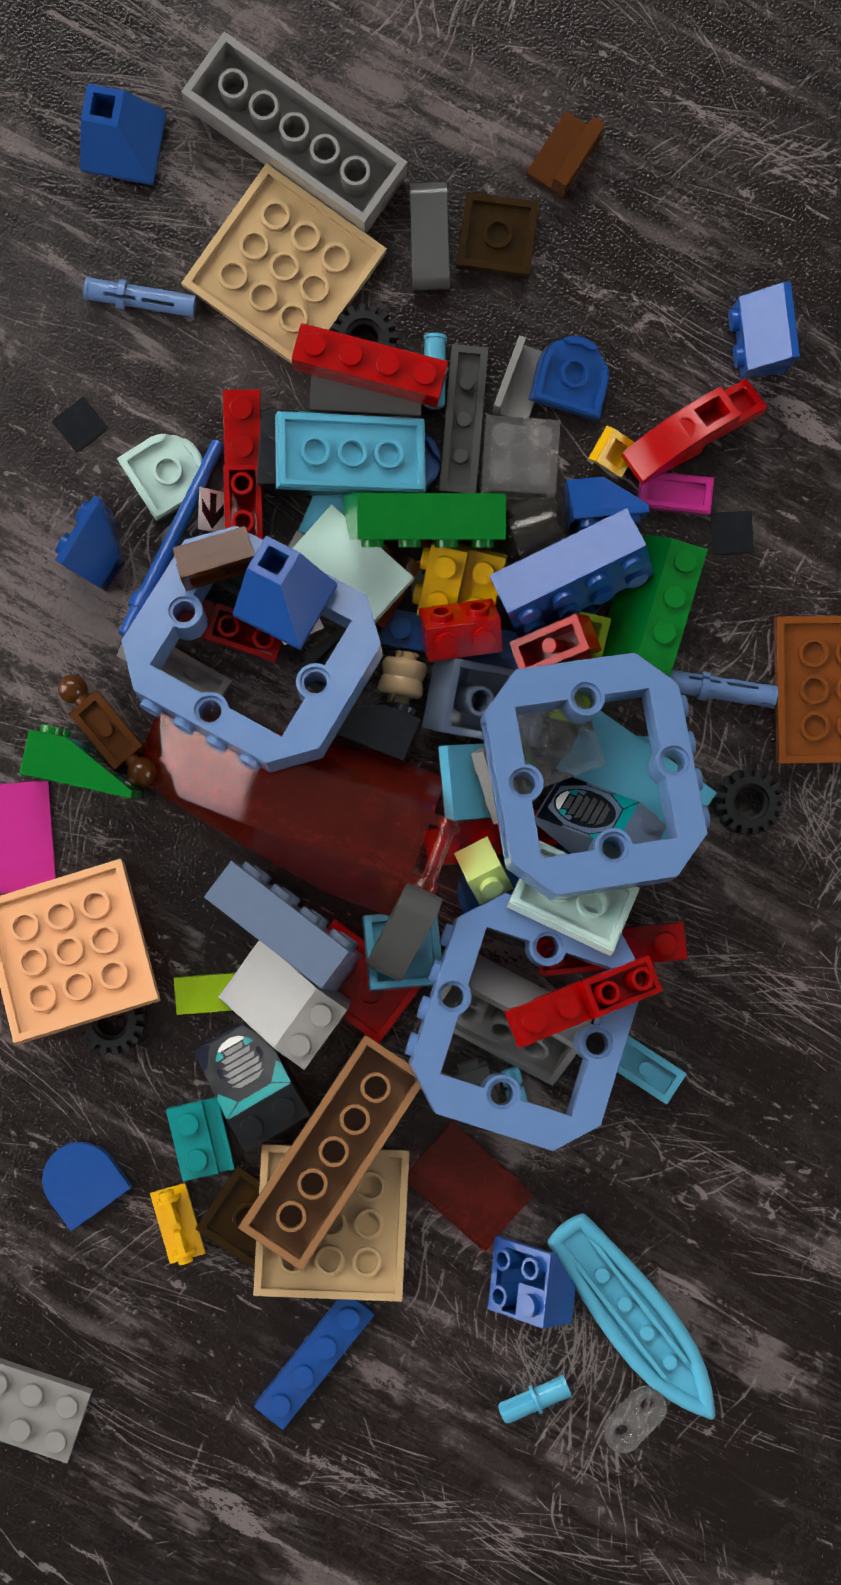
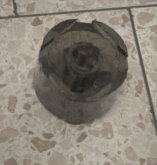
M538 495L506 506V540H499L503 554L508 555L506 561L509 566L567 538L565 533H560L556 519H559V510L553 497L545 499L543 496Z

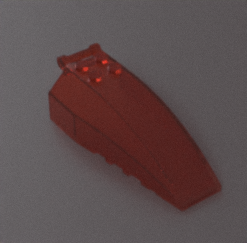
M161 713L160 717L155 716L145 742L146 747L140 757L150 759L156 766L155 779L150 785L146 786L152 791L323 892L384 915L390 916L407 882L436 895L439 887L436 881L454 833L459 834L462 826L459 822L434 813L442 791L440 775L376 751L335 743L330 744L321 759L274 772H268L261 767L258 771H254L238 761L239 755L227 749L225 753H221L205 743V736L195 731L192 735L184 733L172 724L174 719ZM203 718V720L206 721V722H214V721H216V720H211V719ZM274 732V733H276V734H278V735H280V736H282V735L284 734V733ZM429 824L439 827L440 830L422 877L411 874Z

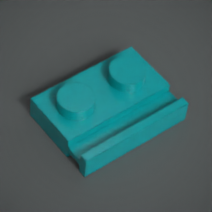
M216 1097L166 1109L183 1182L236 1168L224 1114Z

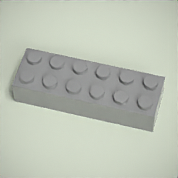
M225 31L181 91L187 110L263 164H269L366 234L407 178L406 160Z

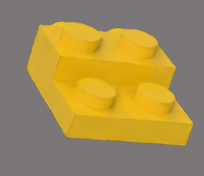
M434 540L431 548L424 547L419 568L426 570L424 582H417L412 598V604L418 605L417 615H419V608L490 598L493 599L496 606L499 595L489 575L505 568L508 555L459 543L458 547H435Z

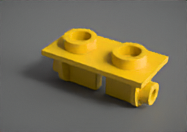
M186 1182L151 1192L150 1196L170 1264L178 1262L179 1265H185L192 1262L193 1257L206 1254L201 1234L196 1230L198 1224Z

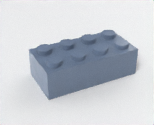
M230 861L204 898L318 987L337 991L363 957L362 954L355 950L358 943L342 931L339 932L334 928L330 931L326 927L329 921L314 909L310 910L306 906L299 907L297 904L301 899L287 888L280 887L276 883L273 886L269 884L272 877L260 867L253 866L247 861L243 865Z

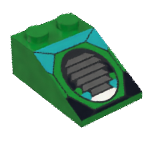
M43 724L40 731L29 729L19 774L128 798L142 797L143 791L131 783L129 779L119 771L114 770L109 763L78 739L69 738L71 730Z

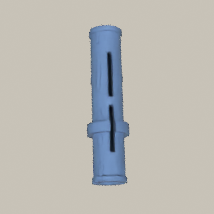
M87 276L84 282L83 299L87 301L92 300L116 304L118 309H125L128 306L188 316L189 318H194L196 294L191 295L131 285L128 280L124 279L114 282Z
M672 669L670 678L679 684L681 694L696 696L697 700L705 701L707 698L719 699L774 709V705L777 703L778 689L776 685L711 676L710 672L705 671L697 674Z

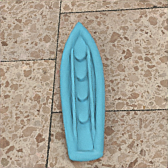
M586 1214L576 1215L563 1222L548 1239V1245L552 1252L556 1253L573 1281L575 1290L615 1349L649 1386L669 1401L689 1412L713 1420L716 1416L714 1398L706 1366L690 1333L669 1303L634 1263Z

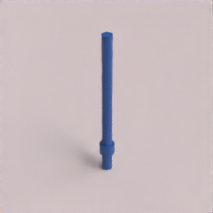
M212 440L139 591L135 590L128 603L130 609L118 632L123 637L165 572L174 554L173 548L178 546L198 505L199 487L206 488L224 451V444L218 440Z

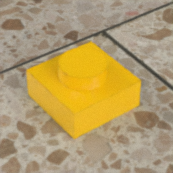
M606 426L589 459L613 475L622 478L628 465L621 455L635 442L616 429Z

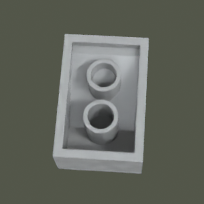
M261 941L256 943L219 996L224 1003L274 1049L304 1070L346 1013L352 1001L339 991L321 989Z

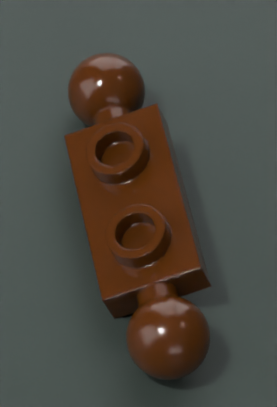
M75 674L63 677L58 684L59 696L65 702L77 705L69 713V716L114 770L119 771L126 764L128 766L127 776L131 783L139 787L150 785L156 778L157 769L150 759L137 755L146 747L100 691L95 690L88 696L87 684L82 677Z

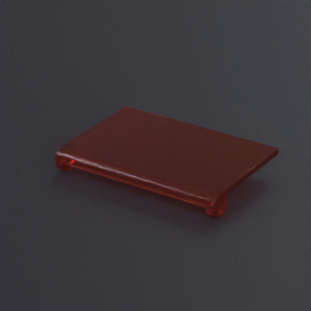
M453 1121L408 1170V1184L484 1252L492 1245L495 1236L505 1228L534 1195Z

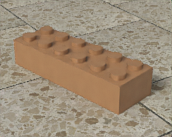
M364 1035L238 1228L302 1271L421 1087L410 1065Z

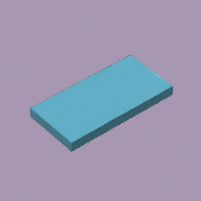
M277 411L275 414L276 489L359 493L426 492L424 419Z
M599 711L582 728L554 769L561 774L574 776V778L638 801L665 823L658 784L650 778L648 773V762L652 756L651 746L602 711ZM663 757L664 767L670 772H677L678 765L669 758ZM704 783L700 796L702 805L708 806L717 792ZM666 829L660 840L668 839Z

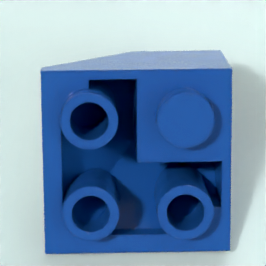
M87 83L81 115V172L154 185L167 116L166 111L125 90Z
M605 477L567 480L564 484L568 530L577 529V532L626 508L635 524H639L650 512L649 504Z
M94 495L90 502L85 501L77 511L75 520L78 523L72 533H65L60 539L55 550L58 553L55 561L106 592L125 560L113 512L100 498Z
M266 536L247 567L233 616L301 650L338 585L300 552Z
M495 1236L488 1309L542 1329L572 1323L575 1285L556 1253L503 1236Z

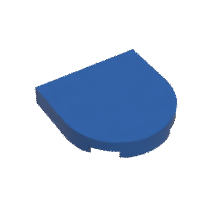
M568 336L548 345L538 359L528 400L594 421L600 419L609 381L608 365H605L602 355L597 350L598 347L592 341L580 336Z
M71 1142L59 1148L47 1161L42 1177L43 1189L47 1199L70 1231L132 1187V1184L111 1155L101 1146L87 1142Z

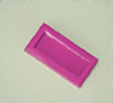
M665 472L642 485L639 482L638 498L649 504L650 510L709 516L711 514L714 477Z

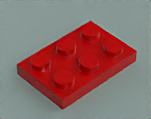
M335 918L328 929L332 931L334 928L339 932L342 931L358 943L355 950L363 955L337 990L352 1000L342 1018L379 1044L421 987L369 991L364 940Z

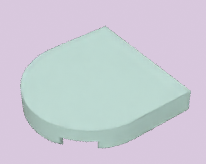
M158 434L118 457L117 460L155 520L159 522L179 509L203 458L196 446L189 440L177 435Z

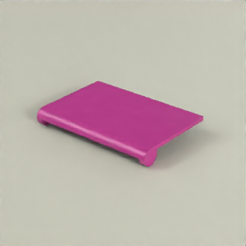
M49 780L0 784V894L11 893L56 879Z

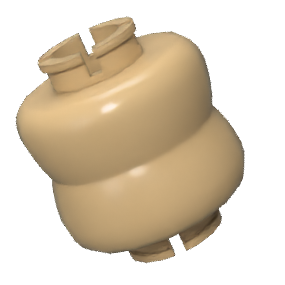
M395 650V657L387 656L382 661L383 675L379 680L378 690L388 695L387 702L395 703L397 701L410 705V699H420L423 695V680L427 673V665L417 661L419 654Z

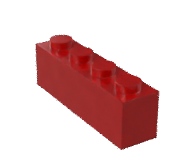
M304 323L300 324L291 358L294 371L438 408L448 361Z

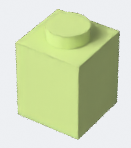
M488 836L454 853L466 881L480 905L514 889Z

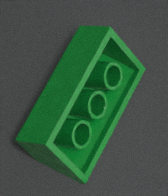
M353 493L343 495V506L350 540H361V547H384V540H398V547H421V540H435V547H458V540H472V547H494V540H506V494Z
M641 534L647 545L654 575L648 577L644 584L636 588L627 587L614 594L607 614V618H611L602 657L636 653L670 677L708 549L672 538Z

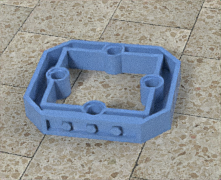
M234 526L184 540L182 545L239 527ZM247 532L255 555L263 540ZM174 556L121 640L133 689L141 701L139 706L156 717H160L161 713L174 719L172 724L186 734L192 735L195 731L205 736V743L221 753H225L227 749L239 755L238 761L254 771H258L261 767L268 772H274L323 758L383 657L380 639L367 595L328 575L338 586L321 615L346 628V631L325 665L319 663L308 664L298 672L296 687L302 704L284 734L280 736L230 709L225 698L215 692L201 693L160 670L179 638L195 640L206 631L208 625L207 616L201 603L214 584L186 591L180 579L176 566L177 561ZM186 611L195 612L194 617L190 621H178L182 613ZM314 681H322L327 684L320 693H311L307 690L310 683ZM211 709L221 711V715L216 721L206 722L203 720L204 714Z
M636 653L520 668L513 672L480 719L506 869L549 900L665 883L673 880L680 874L707 835V828L710 827V814L708 807L702 805L700 791L703 789V778L700 769L695 768L693 760L696 742L693 732L688 731L685 717H688L689 714L688 701L685 695H681L677 682ZM583 694L587 696L591 702V708H580L574 700V695ZM641 697L652 756L648 762V773L650 778L658 784L668 839L633 844L630 836L625 831L618 828H609L602 831L591 841L588 851L542 858L532 803L541 794L544 780L541 772L536 767L525 764L517 715L561 709L563 715L569 721L575 724H585L598 714L604 702ZM663 757L673 758L678 765V771H668L663 765ZM513 779H525L530 784L531 792L526 795L518 793L513 787ZM604 841H610L617 846V859H610L605 856L602 851Z
M504 893L455 918L453 925L446 923L440 940V945L445 946L441 961L435 959L428 978V981L434 983L430 997H422L416 1016L422 1019L418 1034L411 1032L405 1054L410 1056L409 1065L431 1109L436 1114L554 1151L601 1126L638 1001L595 1018L594 1024L584 1025L577 1030L573 1046L575 1052L582 1058V1063L566 1114L521 1100L520 1085L514 1078L506 1074H491L483 1080L480 1086L441 1074L458 1016L467 1010L471 1003L472 994L468 985L485 931L490 930L525 942L524 950L526 957L537 966L545 967L558 964L566 955L611 969L633 961L635 958L622 933L614 952L609 956L507 908L512 895ZM542 937H547L554 943V952L549 958H543L537 952V942ZM450 985L455 986L461 994L459 1003L452 1008L445 1006L441 999L443 989ZM597 1032L603 1039V1047L598 1053L592 1054L586 1047V1040L590 1034ZM504 1082L509 1087V1097L503 1103H494L491 1098V1089L495 1084Z

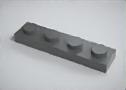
M452 344L439 493H476L489 347Z

